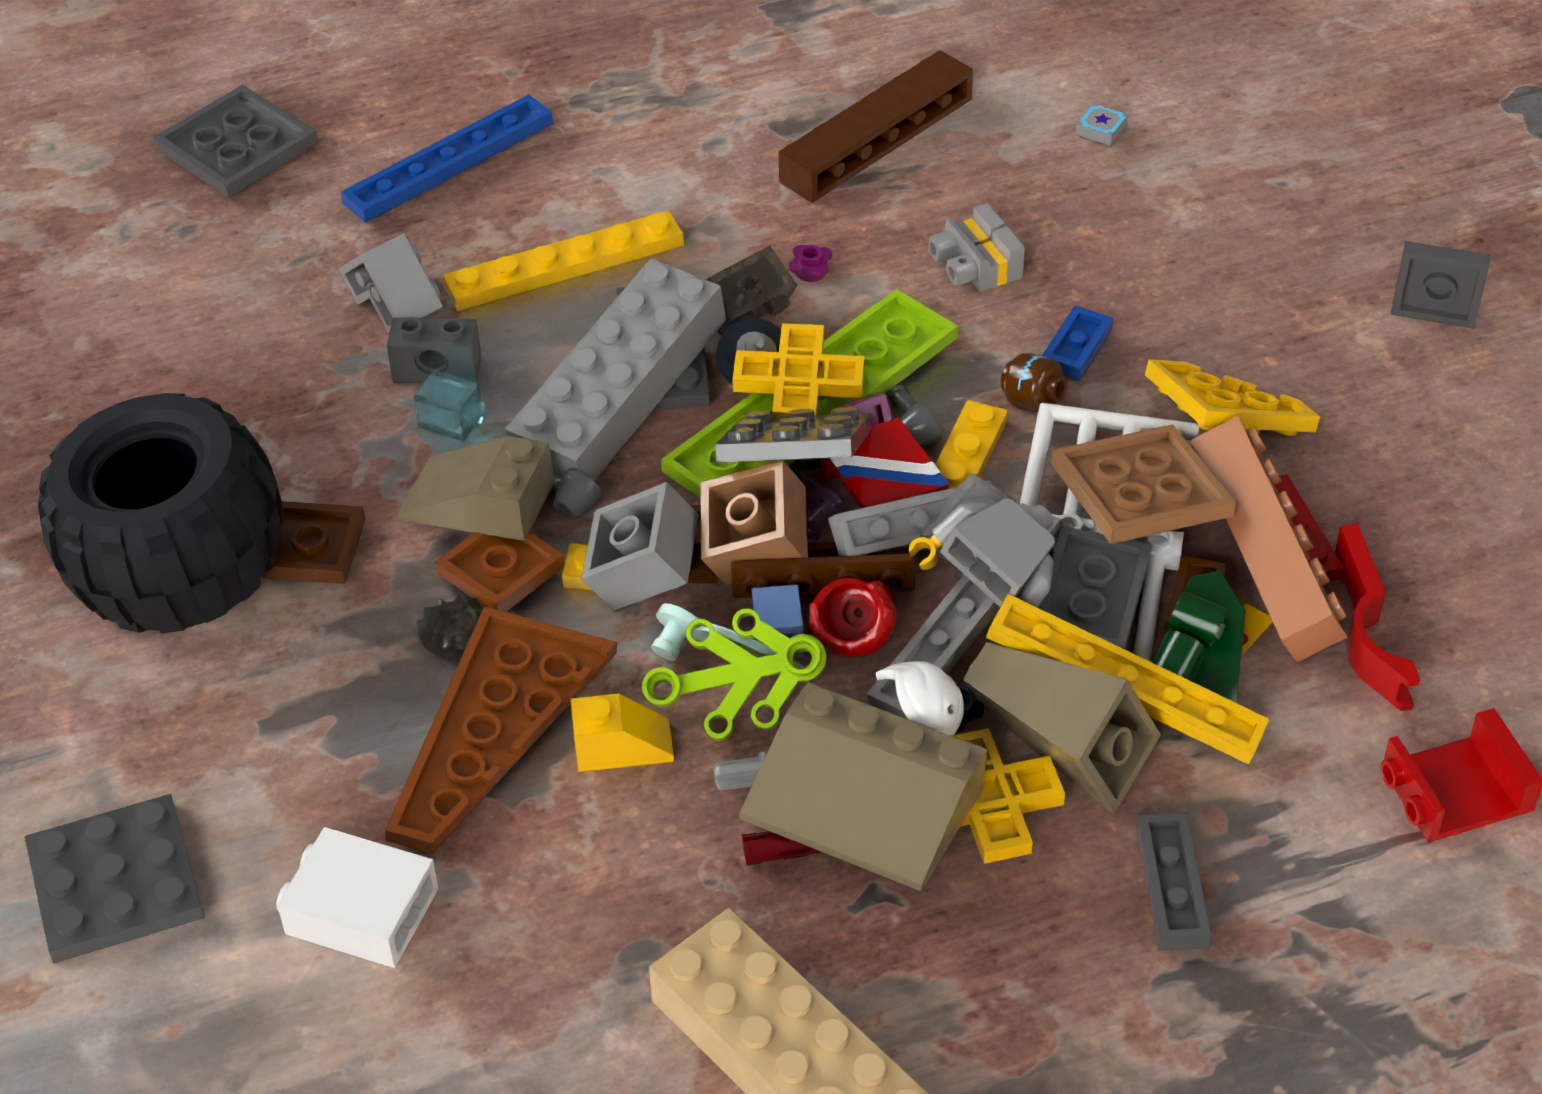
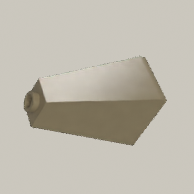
M986 642L977 658L971 663L963 679L968 688L973 691L977 701L983 704L986 711L1042 757L1050 756L1057 770L1104 809L1112 813L1117 812L1161 736L1129 681L1121 677Z

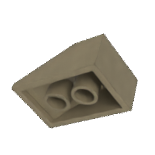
M504 436L430 456L398 512L399 520L525 541L554 484L549 442Z

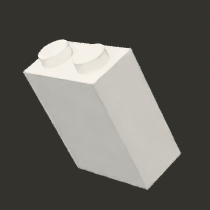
M324 827L315 843L309 844L305 848L301 857L300 868L291 883H285L279 892L277 910L280 913L284 932L289 936L395 968L439 889L433 859Z

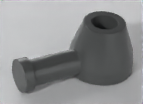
M897 385L889 391V401L903 413L900 420L920 446H927L942 439L938 422L925 402L916 403L904 385Z
M569 469L563 476L553 473L554 484L551 490L556 492L553 506L561 515L568 519L575 520L585 514L603 496L598 484L580 471Z

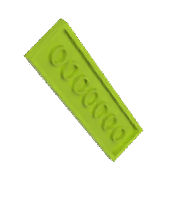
M896 288L824 341L823 354L864 356L862 398L878 392L886 393L957 340L958 326ZM751 393L661 459L662 472L701 499V482L778 461L716 462L715 444L737 421L745 419V413L770 411L772 417L774 394ZM819 396L817 415H832V409L841 408V405L861 398ZM786 459L784 462L789 466L797 459Z

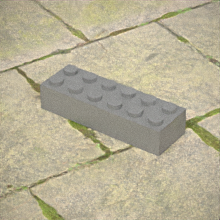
M650 258L505 428L506 435L549 442L553 473L563 476L567 470L573 469L586 474L595 481L674 385L675 380L692 363L726 321L721 286Z

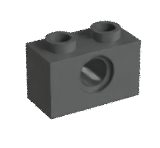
M393 317L387 342L393 383L476 385L482 357L477 319Z

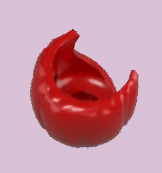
M848 577L839 578L822 588L813 600V603L810 604V628L815 638L823 643L831 652L847 658L866 657L878 652L888 642L890 635L896 627L897 608L892 601L891 592L882 582L875 580L865 582L857 578ZM858 609H862L863 615L861 617H858L856 615V611Z

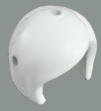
M909 661L893 664L876 672L877 680H895L897 696L908 720L954 736L963 718L964 702L960 689L953 679L941 668L925 661Z

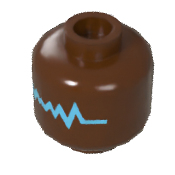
M1021 353L1004 367L1001 375V388L1008 402L1012 405L1038 412L1040 403L1057 404V402L1063 399L1067 390V380L1064 377L1061 364L1053 358L1033 353Z

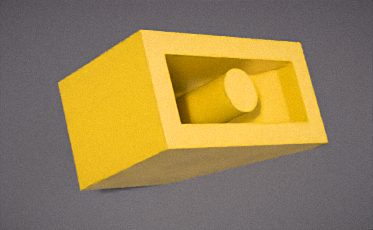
M619 693L571 699L578 772L674 762L669 718Z

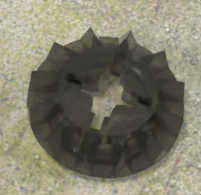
M459 594L451 602H446L439 598L437 606L425 607L423 618L417 621L418 635L421 643L427 650L440 656H462L483 608L480 607L476 598L466 602ZM459 619H462V626L454 624L450 628L446 627L447 621L450 623H455Z

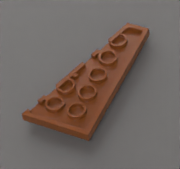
M484 606L386 826V841L433 854L571 704V699L576 698L616 655L617 642Z

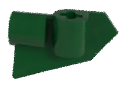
M1220 570L1190 577L1167 625L1168 631L1152 663L1237 703L1245 610Z

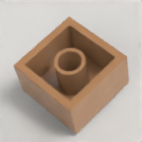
M778 460L701 482V560L725 585L732 584V561L808 558L806 487L784 460Z

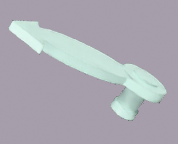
M664 603L660 606L656 617L665 627L659 638L654 640L651 649L660 657L669 661H675L680 653V646L684 639L687 638V626L691 621L698 618L679 606ZM712 624L716 632L757 658L777 654L766 645L754 639H743L733 630ZM698 627L693 632V639L697 641H704L709 636V629L706 627ZM794 660V663H795L797 666H799V667H804V666H802L800 663H798L797 661Z

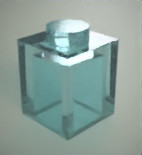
M433 370L413 397L418 428L464 442L472 429L478 427L484 417L485 405L481 400L479 383Z

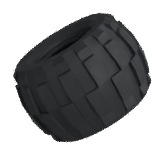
M161 393L119 402L78 424V427L68 436L61 439L49 455L52 460L50 465L41 472L38 499L43 543L55 568L58 570L63 583L87 608L95 612L103 620L109 619L112 622H117L121 629L138 633L153 630L160 631L162 634L184 631L188 627L205 622L209 623L227 614V611L241 601L247 600L262 585L260 580L263 575L274 567L279 553L278 546L281 541L282 500L267 455L246 426H240L234 415L223 411L220 404L204 397H186L184 393Z

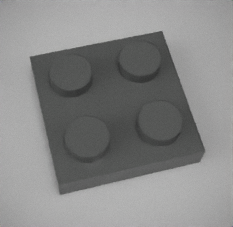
M1405 241L1390 314L1474 329L1491 255Z

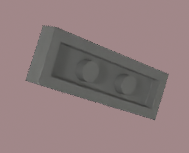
M1187 812L1137 814L1136 831L1158 951L1210 948L1212 934Z

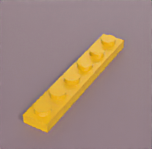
M667 210L548 245L538 246L513 255L503 256L471 267L461 268L457 271L443 274V282L456 311H460L684 246V237L670 211Z
M1007 594L986 635V638L1004 647L1127 679L1151 718L1246 764H1249L1269 722L1267 717L1010 594Z

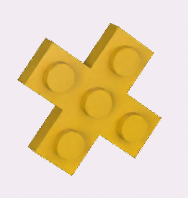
M782 323L779 352L736 350L733 392L774 394L772 417H788L789 411L797 409H813L814 414L817 415L819 396L862 398L864 356L823 354L824 325Z
M989 728L954 735L953 737L987 749L983 790L960 826L970 825L983 863L986 864L1032 854L1033 841L1022 814L1062 806L1065 800V791L1051 757L1045 756L1003 765Z

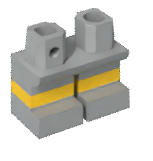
M988 203L974 207L973 217L957 223L954 218H946L945 231L929 237V254L936 263L952 258L947 260L946 272L955 287L972 282L978 291H983L1023 278L1025 247L1012 231L1005 226V223Z

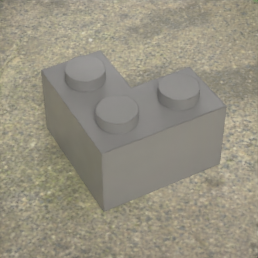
M404 233L362 253L339 268L356 303L359 305L370 299L388 334L390 333L393 317L423 318L443 307L440 302L441 294L438 286L433 279L427 278L420 264L421 255L418 248L412 241L407 240Z

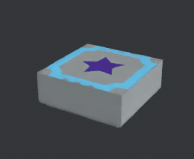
M1093 103L1077 123L1076 135L1111 146L1127 126L1128 114Z

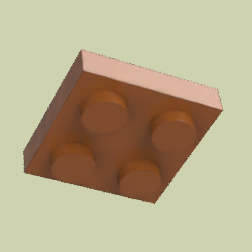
M475 532L435 561L437 573L481 605L504 612L508 611L561 571L565 565L564 555L531 532L528 533L525 541Z

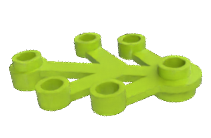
M744 608L737 611L732 619V626L736 634L747 640L756 638L777 653L757 658L716 632L708 620L695 619L689 623L686 629V637L690 644L696 649H708L730 664L682 675H676L668 668L658 667L646 674L642 682V691L646 699L653 706L668 708L675 705L681 695L733 684L717 710L710 712L704 721V728L707 734L716 741H724L733 734V720L761 678L780 674L766 699L755 703L751 710V719L755 726L760 730L770 731L779 725L781 720L780 710L799 682L812 681L823 672L827 656L822 643L815 637L807 634H799L788 638L761 621L756 611ZM747 616L753 617L756 620V624L752 630L742 631L739 629V622L742 618ZM706 627L709 629L708 638L701 642L695 641L693 639L695 629ZM800 652H808L812 655V660L809 665L799 667L794 663L795 656ZM662 682H668L672 685L671 693L664 698L656 696V687ZM769 707L773 709L774 718L771 722L761 723L758 721L757 715L762 708ZM716 718H725L728 722L726 730L722 733L711 731V724Z

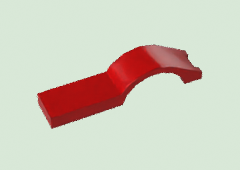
M1359 524L1340 525L1335 554L1344 567L1342 578L1354 607L1346 643L1348 662L1360 679L1400 711L1412 710L1414 703L1408 686H1417L1420 681L1412 659L1396 657L1380 649L1367 636L1366 629L1379 622L1385 589Z

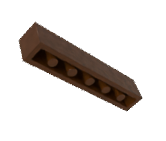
M937 51L780 150L779 182L809 202H815L972 100L973 69L943 51Z

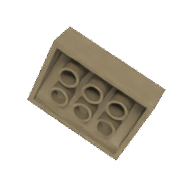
M807 682L784 715L739 812V819L922 891L983 790L987 749Z

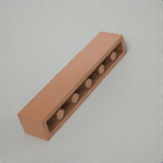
M1237 415L1191 439L1190 441L1196 454L1236 501L1234 517L1226 518L1280 639L1295 661L1298 663L1347 638L1340 620L1347 617L1346 612L1335 592L1327 595L1323 585L1330 582V579L1318 557L1311 560L1307 553L1314 546L1303 525L1300 523L1294 526L1291 520L1292 517L1298 515L1297 510L1286 491L1278 493L1275 485L1281 483L1282 479L1270 458L1263 461L1260 453L1266 451L1267 448L1257 429L1252 427L1247 430Z

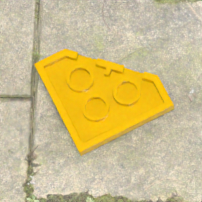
M1148 360L1145 376L1158 387L1160 393L1169 396L1177 404L1179 410L1188 413L1197 421V426L1208 431L1237 415L1247 430L1255 427L1258 433H1260V430H1274L1283 435L1295 436L1297 432H1316L1320 416L1297 398L1282 394L1278 400V398L1271 394L1257 391L1258 385L1225 375L1221 381L1214 375L1201 372L1202 367L1188 362Z

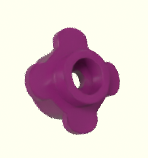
M798 245L793 248V255L795 257L793 261L789 262V270L795 273L799 279L814 282L822 279L828 273L827 261L832 258V251L829 248H820L816 245Z

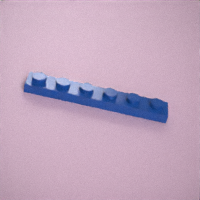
M528 94L341 191L342 202L366 223L552 125V111Z

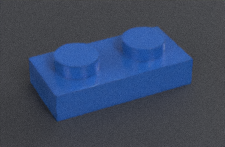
M1075 305L1042 356L1053 358L1059 362L1065 377L1080 381L1111 333L1113 317Z

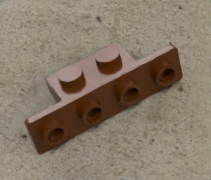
M835 542L807 543L808 558L737 560L731 562L732 596L734 598H752V588L798 585L799 596L817 595L828 583L845 577L857 578L865 582L880 581L891 593L913 591L915 589V555L913 557L910 554L839 556Z

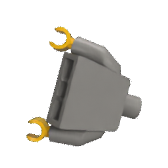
M1008 498L995 504L990 502L962 504L932 529L934 535L930 538L918 537L914 539L910 544L909 554L913 557L923 548L930 549V555L919 564L922 570H929L937 564L939 559L937 550L944 545L940 553L999 607H1001L1007 594H1010L1038 608L1049 593L1052 584L1054 561L1048 553L1055 544V539L1047 530L1053 525V517L1048 509L1042 505H1034L1026 512L1013 499Z

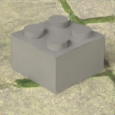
M668 482L595 510L581 580L614 611L687 584L699 514Z

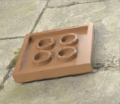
M1173 424L1058 448L1052 451L1051 465L1110 544L1234 517L1236 501Z

